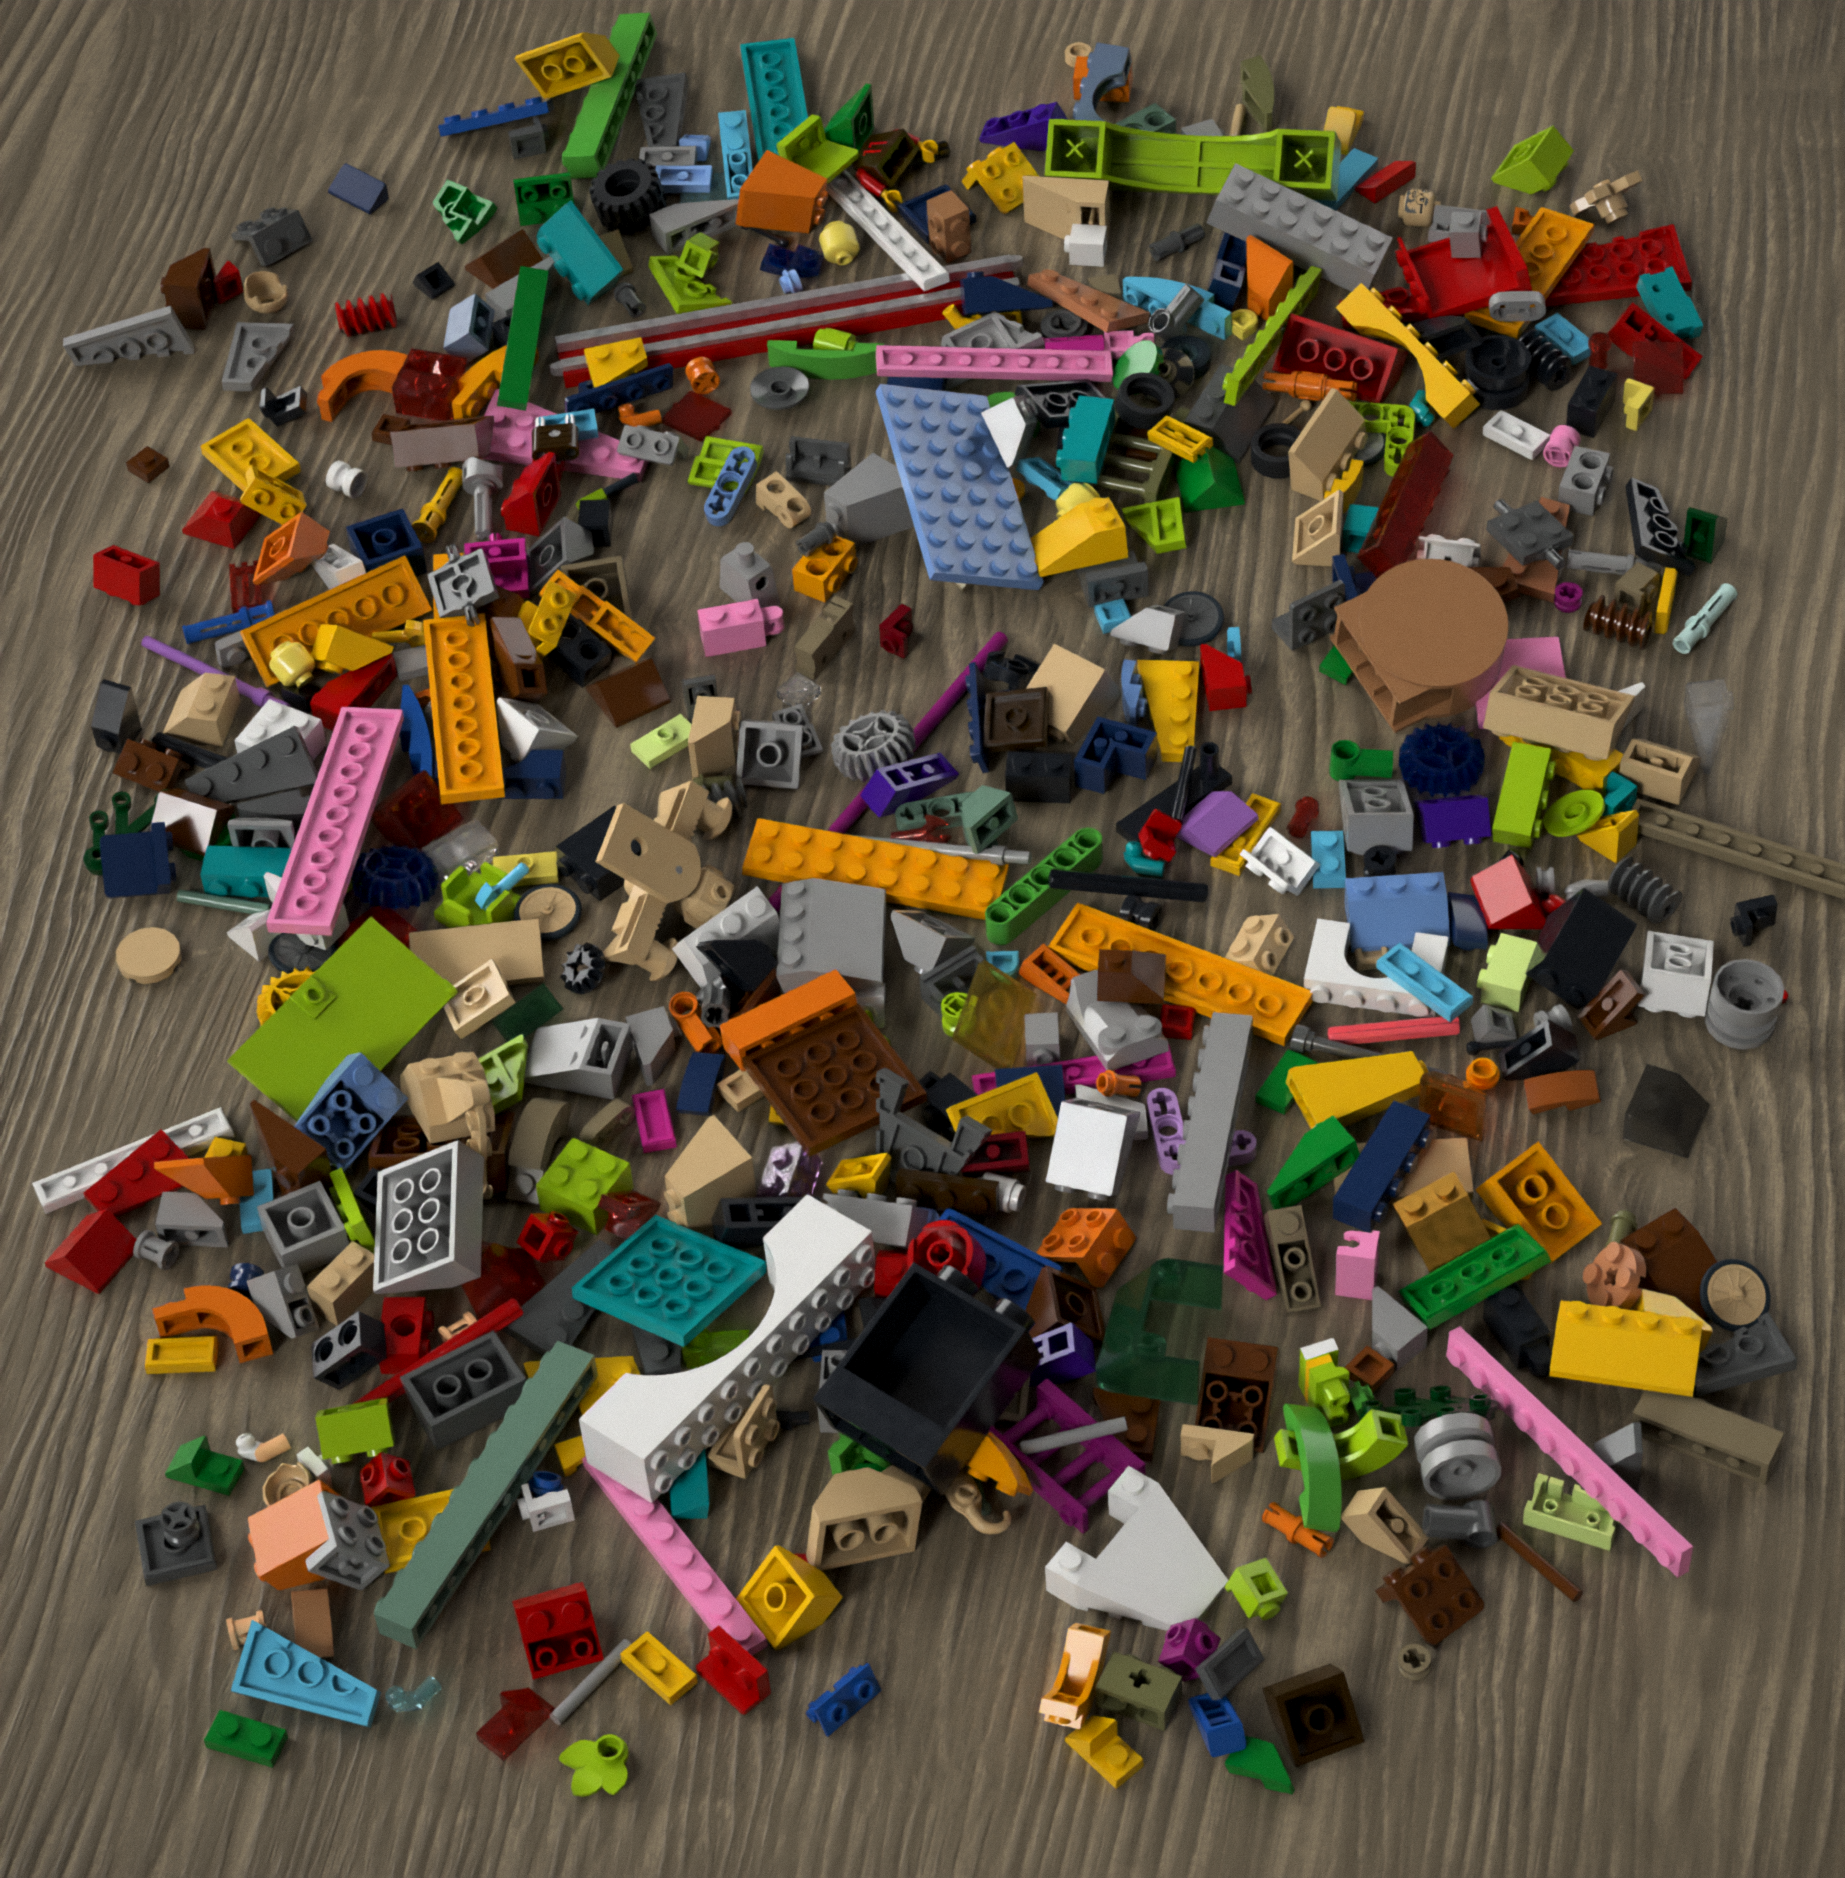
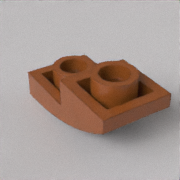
M1594 1070L1564 1071L1524 1080L1528 1108L1533 1115L1566 1106L1569 1111L1601 1102L1597 1076Z

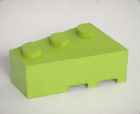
M1513 742L1492 827L1493 842L1531 849L1534 838H1540L1543 819H1540L1542 809L1547 808L1550 794L1548 788L1550 781L1554 779L1556 761H1552L1550 748Z

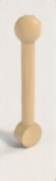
M1303 400L1300 403V407L1282 423L1289 424L1303 411H1309L1312 407L1311 402Z

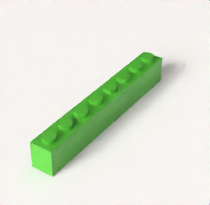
M650 13L619 14L615 26L612 27L609 41L620 57L612 77L591 84L589 92L584 98L582 110L577 115L576 125L573 132L570 133L567 148L562 153L563 166L567 167L571 179L597 178V173L600 170H604L605 166H607L636 91V81L641 78L657 36Z

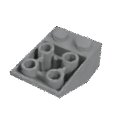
M595 1018L538 1028L527 1055L524 1083L614 1100L633 1051L631 1025L629 1023Z

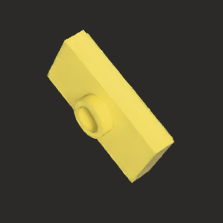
M556 851L493 857V866L507 874L521 862L528 866L529 873L513 887L559 883Z

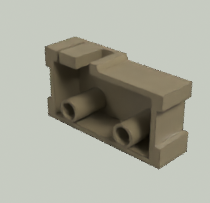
M834 596L823 609V615L833 618L834 622L819 616L816 617L813 625L794 646V652L797 657L796 673L815 680L855 633L856 627L855 623H853L854 604L852 602Z

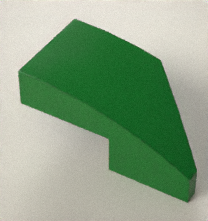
M1245 1736L1246 1748L1230 1753L1224 1763L1228 1772L1260 1779L1266 1789L1293 1795L1295 1788L1275 1745L1261 1739Z

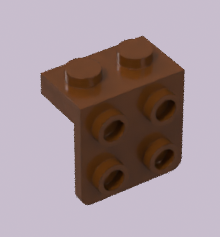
M1446 1545L1432 1550L1428 1546L1420 1549L1410 1557L1412 1563L1405 1569L1398 1566L1382 1577L1385 1583L1375 1590L1383 1603L1397 1599L1426 1644L1431 1646L1441 1642L1484 1609L1483 1600Z

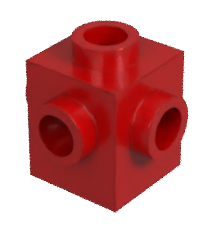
M555 1211L551 1213H531L516 1243L540 1262L564 1261L565 1257L572 1251L573 1242L579 1232L568 1224L569 1219L561 1213Z
M380 1452L360 1470L365 1505L368 1507L406 1500L416 1495L409 1460Z

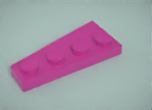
M1235 1170L1225 1176L1224 1273L1245 1286L1248 1291L1254 1292L1261 1298L1268 1300L1277 1295L1258 1186L1257 1183Z

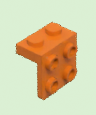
M1070 1208L1060 1215L1058 1222L1049 1235L1043 1239L1036 1253L1052 1262H1076L1091 1285L1104 1287L1137 1237L1118 1209Z

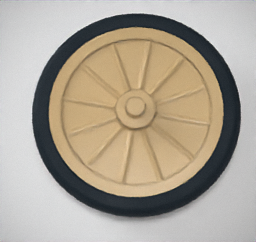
M544 884L528 890L520 897L514 909L515 921L539 918L542 941L555 940L567 935L577 926L582 915V905L578 896L569 888L558 884Z
M1739 1259L1721 1260L1706 1271L1700 1284L1702 1307L1709 1319L1722 1329L1732 1332L1737 1331L1743 1326L1748 1329L1758 1323L1760 1316L1769 1311L1771 1295L1768 1283L1762 1273L1746 1261Z

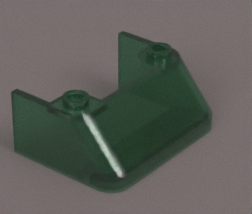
M1164 1258L1156 1261L1120 1286L1116 1292L1096 1365L1097 1385L1107 1392L1198 1405L1200 1361L1166 1356L1167 1343L1165 1339L1158 1334L1144 1332L1152 1300L1221 1310L1224 1266Z

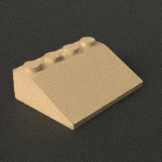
M1512 665L1490 692L1483 728L1492 730L1491 732L1497 736L1508 737L1512 735L1522 738L1528 744L1538 745L1543 743L1553 746L1559 752L1569 753L1574 751L1584 754L1590 760H1607L1615 749L1634 703L1635 696Z

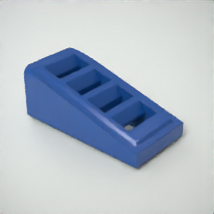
M1208 1693L1188 1699L1193 1717L1212 1757L1234 1753L1246 1748L1243 1724L1226 1695L1222 1699L1213 1701Z

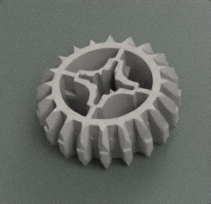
M884 709L879 713L871 711L869 715H860L856 720H849L848 726L840 727V733L833 736L834 741L830 744L833 755L832 759L844 777H850L852 781L860 779L863 783L873 776L876 769L905 762L908 758L914 756L913 750L916 748L915 733L903 714L897 715L895 711L887 713Z

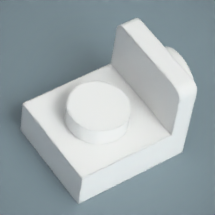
M528 1483L521 1485L523 1498L517 1499L522 1520H530L533 1532L575 1520L568 1489L559 1492H548L541 1497L532 1499Z

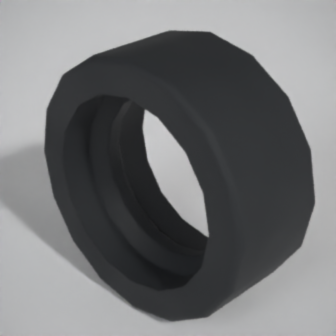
M1145 372L1131 374L1123 379L1116 397V411L1119 417L1128 425L1138 429H1152L1166 415H1171L1174 404V391L1171 385L1162 377ZM1137 393L1148 394L1160 401L1161 406L1153 409L1142 408L1135 405L1128 396Z
M1272 423L1257 430L1251 438V464L1254 469L1263 476L1273 479L1290 477L1289 455L1274 457L1267 455L1263 450L1273 445L1291 447L1302 431L1293 425L1285 423Z

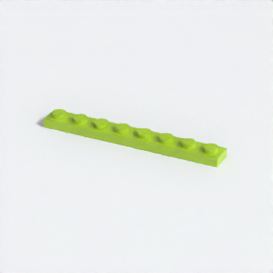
M1310 266L1305 275L1301 274L1299 276L1296 287L1289 289L1285 302H1280L1275 315L1269 316L1265 329L1258 331L1253 345L1249 344L1242 359L1238 358L1233 372L1226 374L1222 389L1226 391L1224 403L1236 406L1281 344L1290 314L1301 316L1318 293L1321 268Z

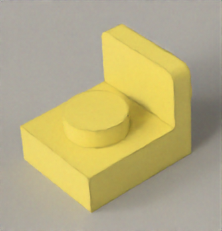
M1630 378L1624 383V414H1627L1626 428L1637 431L1652 411L1654 387Z

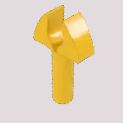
M406 620L404 630L374 632L372 639L386 644L406 642L411 645V648L425 645L424 625L419 621Z

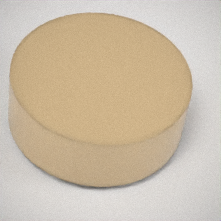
M1082 42L1070 44L1065 49V62L1075 68L1077 56L1088 57L1089 53L1092 52V48Z

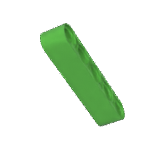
M1088 827L1076 831L991 903L985 912L988 940L995 945H1005L1012 942L1071 891L1050 888L1048 885L1050 870L1094 872L1103 861L1101 833L1094 828Z

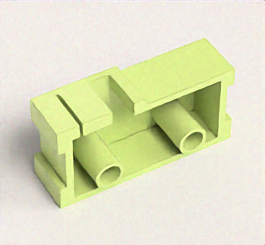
M1538 1473L1534 1483L1532 1501L1528 1500L1524 1509L1523 1524L1610 1551L1614 1542L1616 1523L1620 1522L1614 1520L1595 1498H1591L1585 1490L1581 1489L1580 1485H1574L1572 1495L1563 1493V1480L1554 1477L1549 1479V1476Z

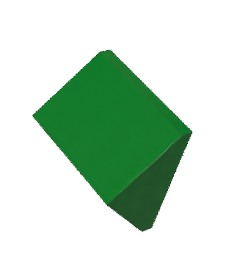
M1212 446L1210 449L1206 447V453L1202 456L1198 454V460L1195 463L1184 458L1174 467L1185 513L1245 505L1234 459Z

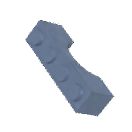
M1096 43L1094 52H1090L1088 56L1087 68L1089 71L1087 77H1083L1081 80L1080 93L1082 95L1080 102H1076L1074 105L1073 118L1075 120L1104 121L1096 113L1097 104L1108 91L1126 85L1132 64L1129 48Z

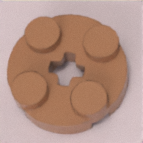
M1615 1241L1609 1243L1597 1255L1593 1263L1585 1267L1583 1272V1281L1587 1284V1294L1591 1304L1605 1307L1616 1306L1629 1310L1637 1302L1643 1290L1638 1288V1285L1640 1283V1276L1646 1278L1645 1260L1636 1249Z

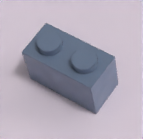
M477 294L471 295L450 308L443 346L448 355L455 358L462 365H465L489 350L492 332L491 323L494 320L495 310Z

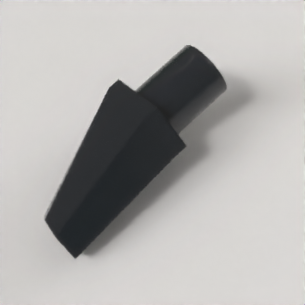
M776 1408L777 1421H779L781 1428L792 1431V1426L810 1425L808 1411L791 1412L790 1408Z

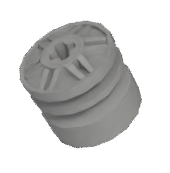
M1749 959L1733 960L1721 966L1715 974L1705 1012L1704 1021L1708 1032L1718 1042L1736 1049H1752L1766 1043L1774 1032L1777 1015L1783 1000L1784 985L1780 976L1771 967L1759 961Z

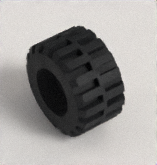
M628 158L627 161L617 160V163L608 164L605 166L606 169L600 170L597 173V178H593L591 182L592 187L589 188L590 198L603 227L606 226L610 232L618 229L620 234L624 232L634 234V231L639 230L641 232L646 230L645 227L651 226L649 214L666 208L665 201H667L658 174L650 163H645V160L642 159L635 161L634 158Z

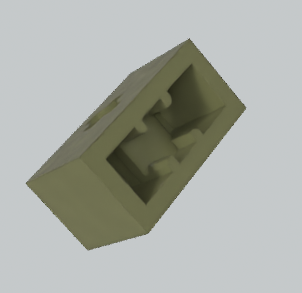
M1113 1651L1096 1685V1706L1162 1731L1166 1730L1182 1697V1676L1177 1675L1167 1667L1158 1668L1142 1662L1141 1659L1134 1655H1123Z

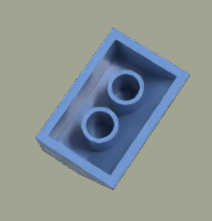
M1443 872L1345 878V913L1347 923H1350L1351 952H1355L1357 948H1361L1362 952L1379 951L1381 947L1391 950L1399 942L1409 949L1413 947L1416 932L1448 937V946H1450L1448 901Z

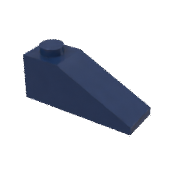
M983 271L967 273V278L960 280L963 316L990 314L992 312L1041 310L1053 307L1052 300L996 277L984 276Z

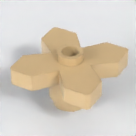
M1638 170L1612 183L1609 179H1606L1594 185V189L1584 194L1585 197L1573 202L1569 206L1574 216L1596 206L1601 219H1605L1607 224H1611L1628 215L1626 210L1628 205L1623 195L1628 192V189L1638 185L1643 180Z

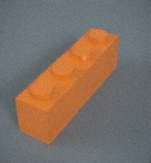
M836 969L721 1024L720 1031L723 1047L740 1070L744 1072L746 1070L743 1067V1057L857 1005L856 993Z

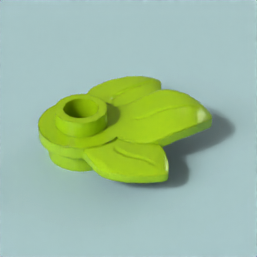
M603 1735L596 1742L579 1740L567 1747L559 1756L561 1763L575 1769L571 1783V1790L574 1796H591L602 1787L607 1793L615 1795L625 1786L628 1779V1772L625 1766L629 1757L628 1746L623 1739L616 1735ZM609 1752L616 1753L612 1757H604Z

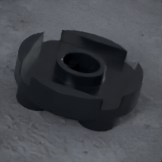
M1003 651L988 653L983 676L993 681L1008 683L1010 690L1026 689L1041 665L1035 660L1015 654L1014 659L1004 658L1006 652Z

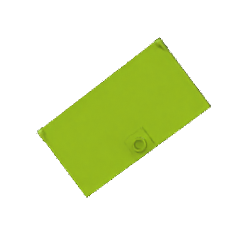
M370 917L227 1062L297 1122L325 1080L347 1055L361 1052L375 1067L382 1071L425 1025L458 994V991L450 982L438 975L375 919Z

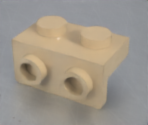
M1279 914L1250 916L1244 921L1225 958L1273 976L1294 937Z

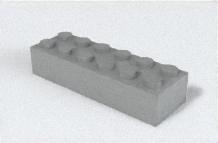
M1236 163L1222 187L1207 220V224L1247 242L1249 235L1254 236L1292 260L1294 265L1304 270H1308L1310 266L1321 268V278L1351 292L1361 283L1367 289L1369 288L1393 238Z

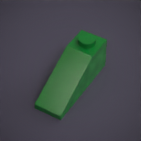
M1334 1116L1316 1124L1310 1131L1304 1134L1267 1190L1273 1210L1292 1207L1353 1167L1360 1155L1356 1141Z

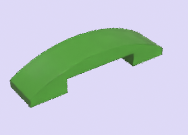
M768 340L767 342L769 366L791 367L802 372L807 378L825 380L849 379L877 373L876 346L884 345V343H855L854 351L798 349L797 341Z
M1285 1403L1283 1412L1286 1429L1295 1432L1305 1490L1299 1496L1304 1528L1337 1532L1340 1529L1341 1475L1337 1449L1330 1426L1318 1408Z

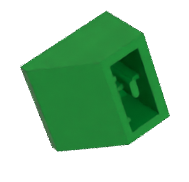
M570 172L513 179L520 226L546 223L570 200L574 203Z

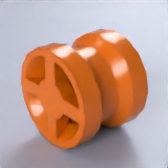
M707 357L695 358L685 368V374L690 381L693 391L697 394H709L720 383V378L714 370L715 367Z

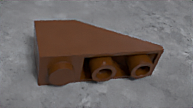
M492 617L490 621L503 698L537 703L548 694L544 667L521 618Z

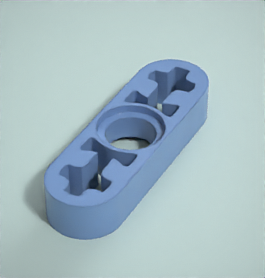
M737 447L730 452L704 504L706 518L713 526H724L731 521L757 468L754 452L748 447ZM746 458L748 463L743 462L739 468L737 461L742 462ZM729 481H735L739 484L737 489L731 492L724 491L722 488ZM722 505L724 512L719 511L717 515H715L713 513V510L718 511Z

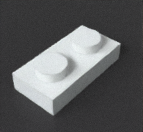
M1502 410L1483 426V436L1530 460H1533L1550 440V434Z

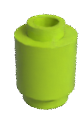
M832 328L819 329L814 337L813 350L854 351L855 343L858 342L854 334Z

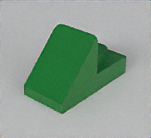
M201 1436L180 1445L165 1472L166 1478L230 1496L245 1466L241 1459L211 1451L207 1437Z

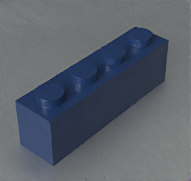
M1393 1100L1333 1197V1219L1368 1233L1372 1232L1377 1222L1382 1223L1389 1209L1390 1200L1392 1197L1397 1198L1403 1188L1404 1177L1407 1173H1413L1418 1163V1154L1422 1148L1427 1149L1432 1141L1434 1131L1430 1129V1114Z

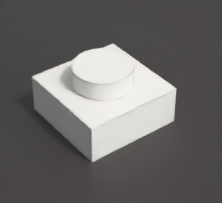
M309 1447L296 1454L298 1462L302 1463L311 1472L315 1481L320 1479L333 1489L330 1476L333 1469L327 1459L323 1460L322 1455L317 1457Z

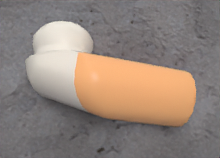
M244 1433L236 1440L239 1455L242 1458L258 1462H267L291 1449L283 1433L265 1443L255 1441L254 1436L250 1433Z

